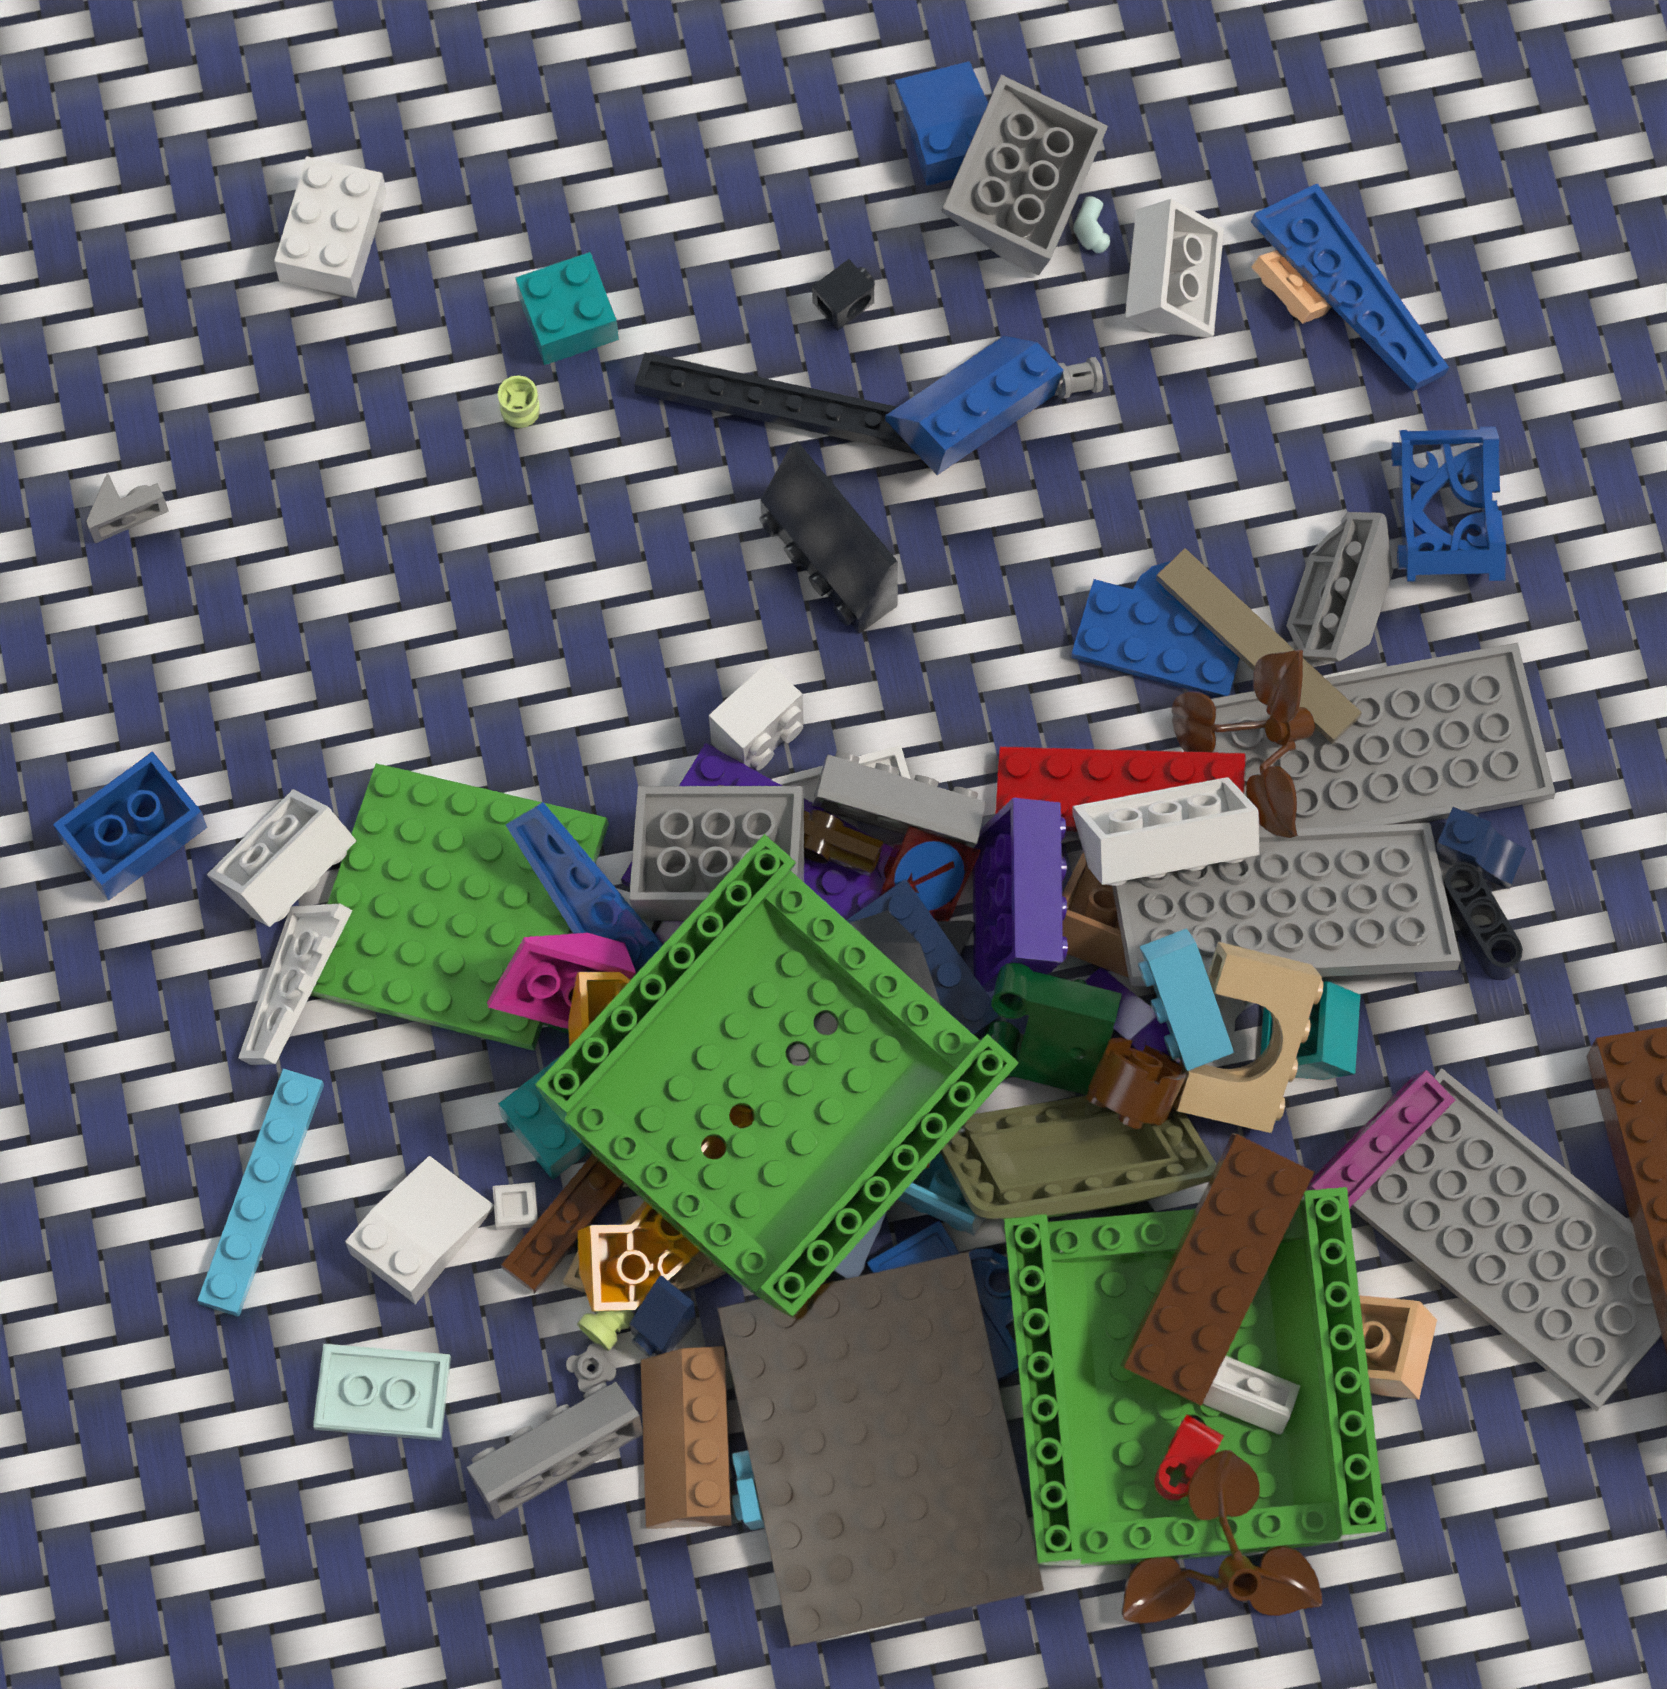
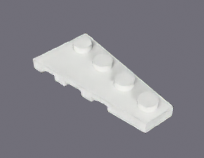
M342 904L291 906L238 1059L250 1065L276 1064L352 912L351 909Z

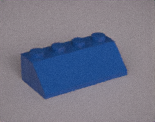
M1003 336L885 416V420L936 475H939L1053 397L1064 370L1038 342Z

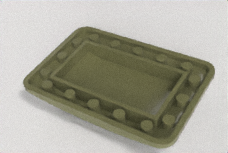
M1086 1096L973 1114L940 1151L970 1209L976 1215L989 1219L1022 1218L1047 1214V1218L1149 1201L1207 1183L1216 1168V1162L1187 1115L1177 1111L1174 1106H1172L1166 1121L1162 1125L1143 1123L1141 1129H1136L1123 1124L1118 1119L1119 1113L1110 1108H1103L1092 1104L1086 1099Z

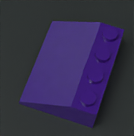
M1012 798L980 829L977 844L972 849L973 922H975L973 929L974 976L986 992L994 991L998 972L1006 964L1021 963L1028 966L1034 972L1047 975L1066 958L1068 942L1067 938L1063 936L1062 921L1065 919L1067 912L1066 897L1062 896V881L1066 875L1067 865L1065 857H1061V842L1066 832V821L1064 817H1061V803Z

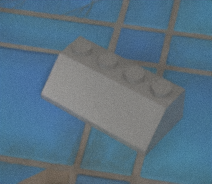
M837 751L835 756H826L812 801L813 806L821 807L830 813L924 841L943 842L949 844L955 850L969 853L977 844L986 801L977 799V792L963 787H954L953 792L938 787L939 781L922 775H915L914 780L898 775L899 769L886 764L876 763L875 768L859 764V757L846 752Z
M617 1382L609 1386L605 1383L596 1385L583 1395L585 1400L571 1408L568 1404L556 1408L546 1416L547 1422L534 1429L531 1426H526L509 1437L510 1443L498 1450H495L494 1447L487 1448L472 1458L473 1464L468 1466L467 1470L495 1520L643 1435L640 1416Z

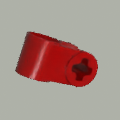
M1186 1414L1155 1474L1154 1487L1157 1493L1169 1501H1179L1188 1495L1189 1484L1195 1471L1207 1458L1215 1454L1224 1435ZM1175 1470H1178L1182 1473L1180 1480L1183 1483H1179L1175 1488L1168 1484L1171 1478L1168 1474L1171 1475Z

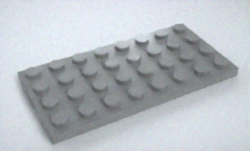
M1518 643L1328 677L1326 679L1362 712L1361 717L1333 744L1314 728L1313 735L1310 738L1296 741L1295 750L1288 751L1271 765L1283 768L1293 780L1297 797L1296 829L1426 823L1448 819L1452 807L1474 814L1554 799L1556 794ZM1255 691L1211 699L1216 707L1214 724L1268 720L1271 716L1266 712L1268 705H1264L1258 700ZM1265 728L1215 732L1216 746L1213 752L1246 754L1244 792L1246 796V784L1249 777L1260 774V764L1281 748L1282 745L1270 741L1266 736ZM1259 825V831L1265 830L1261 825Z
M1430 823L1296 829L1298 836L1293 838L1277 836L1268 830L1259 831V855L1246 857L1241 862H1219L1206 865L1201 870H1177L1167 872L1165 876L1159 878H1135L1128 880L1125 884L1112 886L1130 987L1146 986L1138 967V963L1144 961L1139 946L1186 928L1197 944L1207 974L1217 942L1312 964L1322 977L1458 970L1461 959Z
M1441 1069L1434 1078L1449 1092L1455 1101L1350 1208L1597 1412L1662 1336L1637 1246L1633 1224L1455 1078Z

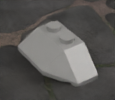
M1347 512L1340 520L1341 524L1329 532L1310 553L1286 625L1298 650L1303 651V658L1305 660L1339 662L1370 644L1393 574L1387 521L1383 513Z

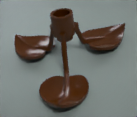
M1302 650L1267 654L1261 657L1255 665L1253 673L1254 691L1258 700L1262 704L1268 705L1266 712L1268 715H1271L1268 720L1222 725L1214 724L1216 719L1214 702L1207 695L1197 691L1186 692L1176 697L1171 709L1174 732L1184 752H1213L1216 746L1215 732L1265 728L1266 736L1270 741L1282 745L1281 748L1260 764V774L1249 777L1246 784V797L1258 809L1259 825L1272 834L1286 838L1298 836L1295 824L1297 812L1296 790L1289 773L1279 766L1271 765L1288 751L1295 750L1296 741L1308 739L1314 732L1315 724L1311 712L1305 707H1299L1303 679Z
M1222 1450L1207 1458L1195 1471L1188 1488V1501L1194 1514L1201 1520H1211L1219 1517L1221 1528L1231 1550V1555L1226 1557L1220 1564L1219 1578L1191 1569L1181 1572L1177 1561L1170 1556L1144 1559L1132 1569L1126 1582L1121 1611L1125 1621L1134 1623L1158 1622L1175 1617L1185 1611L1195 1598V1589L1190 1581L1187 1580L1189 1578L1215 1586L1218 1591L1227 1588L1233 1598L1240 1601L1249 1600L1258 1612L1266 1615H1286L1298 1610L1322 1606V1593L1317 1575L1311 1564L1299 1551L1285 1546L1273 1547L1263 1554L1260 1567L1253 1566L1250 1560L1243 1556L1239 1550L1229 1526L1227 1515L1238 1517L1251 1510L1258 1500L1260 1485L1257 1474L1252 1467L1233 1451Z

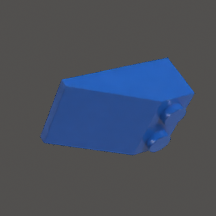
M970 61L894 80L926 186L956 178L988 105V101Z

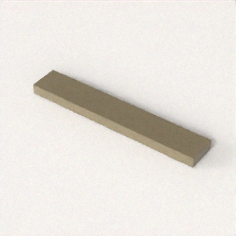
M1186 548L1157 574L1156 581L1253 671L1261 657L1271 653L1294 650ZM1303 658L1302 692L1299 707H1305L1311 712L1315 729L1333 744L1361 717L1362 712Z

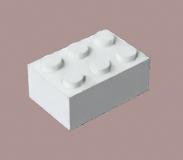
M306 156L274 260L279 282L356 298L387 195L383 173Z

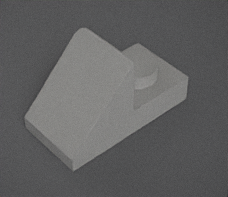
M106 474L86 522L96 544L167 513L169 510L158 483L151 486H138L132 489L126 497L120 499L109 474Z

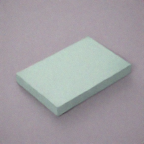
M323 1344L313 1424L314 1429L441 1441L451 1362L450 1354Z

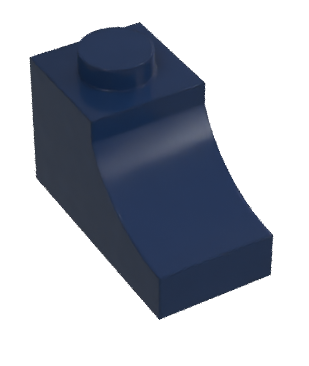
M1452 807L1436 846L1438 861L1451 866L1460 862L1470 863L1480 871L1485 880L1510 889L1526 851L1525 847L1499 834L1491 826L1490 821L1456 807Z

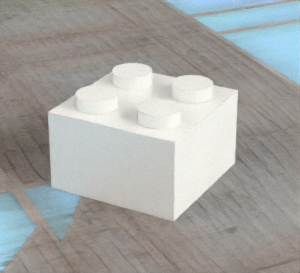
M767 661L709 715L711 744L716 749L752 769L755 768L757 771L762 769L774 756L773 750L783 741L790 743L802 731V724L804 723L803 694Z

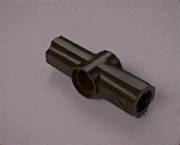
M811 810L809 813L804 811L805 858L822 864H827L830 861L862 875L871 876L880 858L884 845L883 841L845 827L840 819L826 812Z

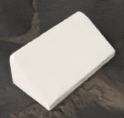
M1225 1356L1203 1404L1276 1434H1282L1290 1418L1300 1386Z

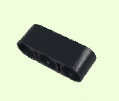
M1456 863L1447 870L1443 880L1450 914L1487 976L1494 980L1509 979L1515 974L1522 958L1523 948L1521 942L1480 871L1470 863ZM1456 880H1463L1471 886L1472 890L1461 893L1456 891L1451 883ZM1475 915H1484L1488 917L1492 925L1481 928L1476 926L1471 918ZM1504 950L1510 954L1512 961L1500 963L1493 958L1492 952Z

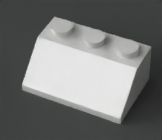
M1173 199L1137 209L1125 318L1153 333L1206 338L1214 336L1224 228Z
M293 789L207 876L252 918L271 927L275 922L287 916L291 906L303 894L310 892L317 886L320 877L332 865L339 863L346 857L347 850L357 840L328 806Z

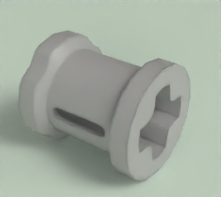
M1096 357L1087 358L1085 363L1066 366L1064 363H1058L1064 370L1057 387V393L1061 399L1069 398L1071 393L1090 389L1093 393L1102 391L1103 374Z

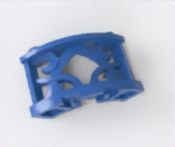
M1496 426L1479 427V429L1399 430V442H1392L1391 462L1392 467L1399 466L1402 545H1397L1398 569H1405L1407 582H1415L1416 575L1487 573L1489 581H1505L1506 540L1503 529L1502 510L1498 509V501L1492 498V493H1500L1499 436ZM1479 443V446L1470 448L1453 457L1450 444ZM1440 444L1444 458V464L1438 468L1436 457L1429 451H1426L1425 455L1428 465L1424 468L1416 466L1413 460L1414 445ZM1463 473V484L1468 479H1473L1478 486L1471 491L1465 490L1459 482L1458 475ZM1411 482L1421 486L1412 501ZM1447 482H1449L1453 494L1459 501L1470 507L1481 508V512L1471 514L1462 519L1456 526L1453 536L1437 527L1423 512L1431 498ZM1413 524L1422 533L1421 535L1414 536ZM1467 529H1475L1480 533L1479 536H1471L1467 533L1466 541L1461 539ZM1442 547L1449 549V551H1442ZM1421 548H1430V549H1432V551H1419V550H1420Z

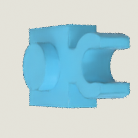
M749 1451L733 1453L739 1494L733 1495L732 1499L737 1520H744V1524L751 1530L765 1528Z

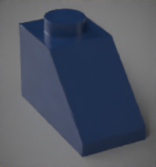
M661 1275L655 1281L629 1323L631 1334L634 1336L631 1340L632 1343L648 1357H651L653 1353L660 1355L672 1351L697 1323L694 1302Z

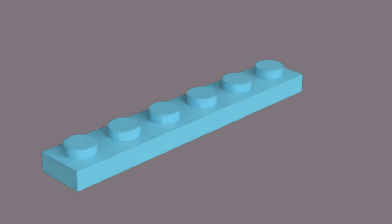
M283 1068L197 1300L199 1305L237 1317L240 1316L323 1090L324 1084L322 1080Z

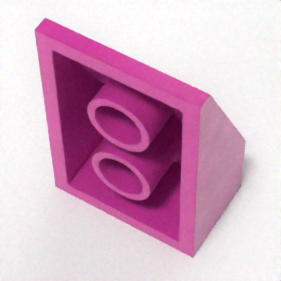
M591 933L524 937L488 999L487 1005L488 1008L569 1029L568 1020L578 972H621L631 980L635 976L636 971L623 942Z

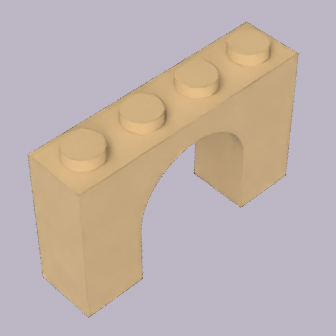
M1217 942L1207 974L1213 992L1256 1003L1267 1008L1271 1013L1273 1021L1271 1040L1259 1058L1241 1068L1222 1069L1202 1065L1187 1071L1180 1060L1179 1064L1183 1068L1180 1074H1186V1077L1173 1106L1179 1112L1272 1133L1275 1121H1279L1284 1113L1285 1098L1283 1096L1287 1083L1292 1082L1297 1073L1298 1060L1296 1056L1300 1043H1305L1309 1036L1311 1026L1309 1016L1313 1004H1318L1322 996V976L1312 964Z

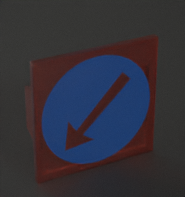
M909 826L902 844L894 845L883 870L886 880L878 898L906 879L936 921H949L981 850Z

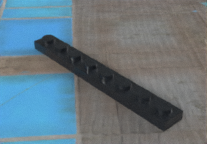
M644 352L634 385L636 394L916 454L885 420V416L896 409V406Z

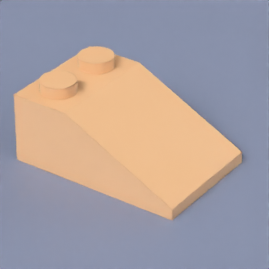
M1359 1295L1370 1393L1382 1396L1419 1399L1437 1319L1420 1301Z

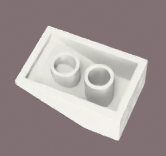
M429 1156L369 1212L345 1242L350 1255L416 1304L492 1212L494 1205Z

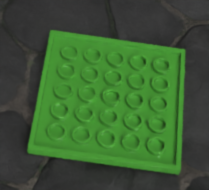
M376 763L352 831V836L357 841L347 850V855L342 860L327 903L342 904L351 909L352 912L310 995L535 1051L544 1022L488 1008L487 1001L524 937L573 934L506 827L508 822L542 802ZM545 803L596 864L609 826L607 818Z

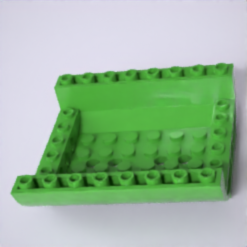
M764 834L535 1086L558 1117L589 1148L593 1155L710 1261L754 1295L782 1313L793 1317L1019 1062L988 1034L981 1041L976 1038L792 872L796 862ZM823 1012L831 1014L837 1022L836 1031L830 1035H822L817 1032L814 1027V1018L817 1014ZM794 1043L804 1045L809 1052L808 1062L802 1066L792 1065L786 1058V1049L789 1045ZM744 1105L751 1110L753 1122L749 1127L738 1128L732 1124L729 1114L733 1107ZM715 1136L723 1141L725 1152L721 1158L709 1159L703 1154L701 1144L705 1138Z
M1347 1187L1305 1191L1226 1354L1227 1357L1300 1386L1290 1418L1282 1434H1276L1205 1404L1201 1406L1120 1365L1195 1209L1054 1222L1047 1221V1214L1004 1219L1038 1564L1054 1566L1138 1564L1144 1559L1170 1556L1175 1560L1231 1555V1550L1221 1528L1219 1517L1211 1520H1201L1192 1511L1188 1495L1179 1501H1169L1162 1498L1154 1487L1155 1474L1186 1414L1200 1419L1203 1424L1224 1435L1215 1453L1222 1450H1231L1246 1461L1257 1474L1260 1493L1252 1509L1238 1517L1227 1515L1229 1526L1242 1554L1266 1552L1273 1547L1281 1546L1295 1549L1324 1545L1386 1532ZM1175 1470L1171 1475L1168 1474L1171 1477L1168 1484L1176 1488L1179 1483H1183L1180 1480L1182 1476L1180 1471Z

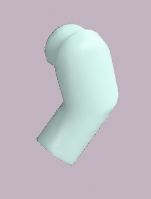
M1087 196L1074 223V233L1087 250L1092 249L1095 253H1102L1110 244V237L1103 233V229L1097 222L1103 203L1095 197Z

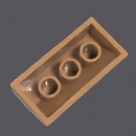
M724 1346L681 1348L642 1359L641 1386L646 1529L732 1526L726 1356Z

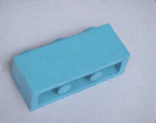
M1183 929L1139 946L1144 961L1138 963V967L1147 987L1153 985L1157 998L1152 999L1151 1004L1160 1024L1166 1022L1170 1034L1164 1036V1041L1172 1060L1179 1058L1185 1069L1189 1071L1233 1054L1234 1050L1199 949L1188 929Z

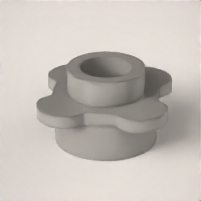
M590 1344L586 1352L579 1356L572 1355L567 1359V1370L575 1374L578 1380V1388L583 1393H586L596 1385L612 1381L616 1376V1368L613 1364L608 1363L604 1356V1348L600 1344ZM589 1365L595 1366V1370L593 1372H589L587 1370V1367Z

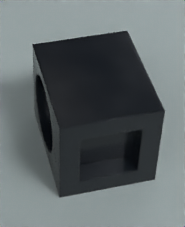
M847 259L812 286V302L838 331L874 304L875 281L864 267L857 268L850 259Z

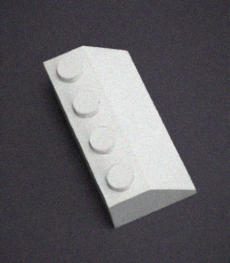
M1228 777L1072 806L1073 817L1087 866L1102 885H1122L1130 879L1141 877L1159 878L1165 876L1167 872L1183 869L1196 871L1205 868L1206 865L1219 862L1238 863L1246 857L1259 855L1258 809Z

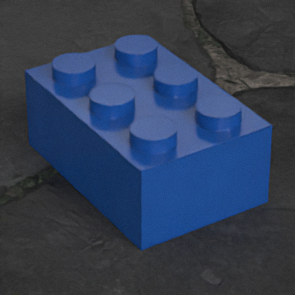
M153 751L53 824L62 844L108 901L208 828L202 811Z

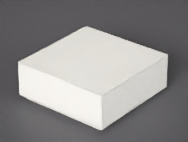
M535 1182L493 1186L496 1230L528 1228L537 1222Z

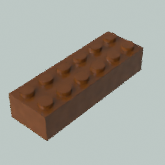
M1232 1133L1120 1364L1122 1367L1202 1406L1314 1171L1238 1134Z

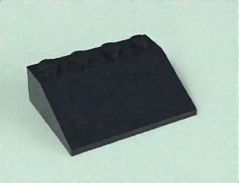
M796 441L788 449L760 500L761 517H759V520L771 537L778 535L786 545L784 551L791 562L797 567L802 564L810 574L808 577L809 582L820 596L823 597L826 594L835 604L833 610L839 620L845 626L851 624L860 634L898 606V561L800 443Z

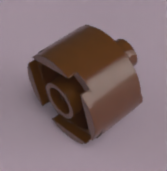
M1126 1038L1110 1039L1089 1084L1086 1099L1096 1106L1110 1108L1119 1113L1118 1119L1129 1127L1141 1129L1143 1123L1162 1125L1166 1121L1185 1080L1186 1074H1180L1183 1069L1177 1061L1172 1060L1167 1054L1151 1046L1145 1045L1142 1052L1130 1048L1133 1040Z

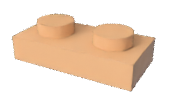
M1277 250L1259 256L1251 266L1261 277L1263 284L1271 289L1287 306L1290 314L1298 318L1302 323L1326 315L1331 308L1329 303Z

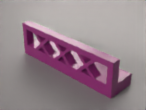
M1427 1070L1413 1075L1311 1178L1306 1191L1347 1187L1350 1208L1452 1105L1455 1099Z

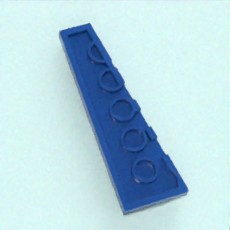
M1318 183L1254 213L1251 219L1253 226L1413 391L1446 375L1449 366Z
M545 803L538 804L508 822L506 827L573 934L591 933L625 943L637 974L663 944Z

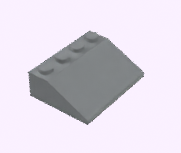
M1001 75L941 211L1003 259L1039 276L1052 258L1108 126Z
M638 786L629 896L632 908L643 921H685L764 834L796 862L792 872L804 882L803 786Z

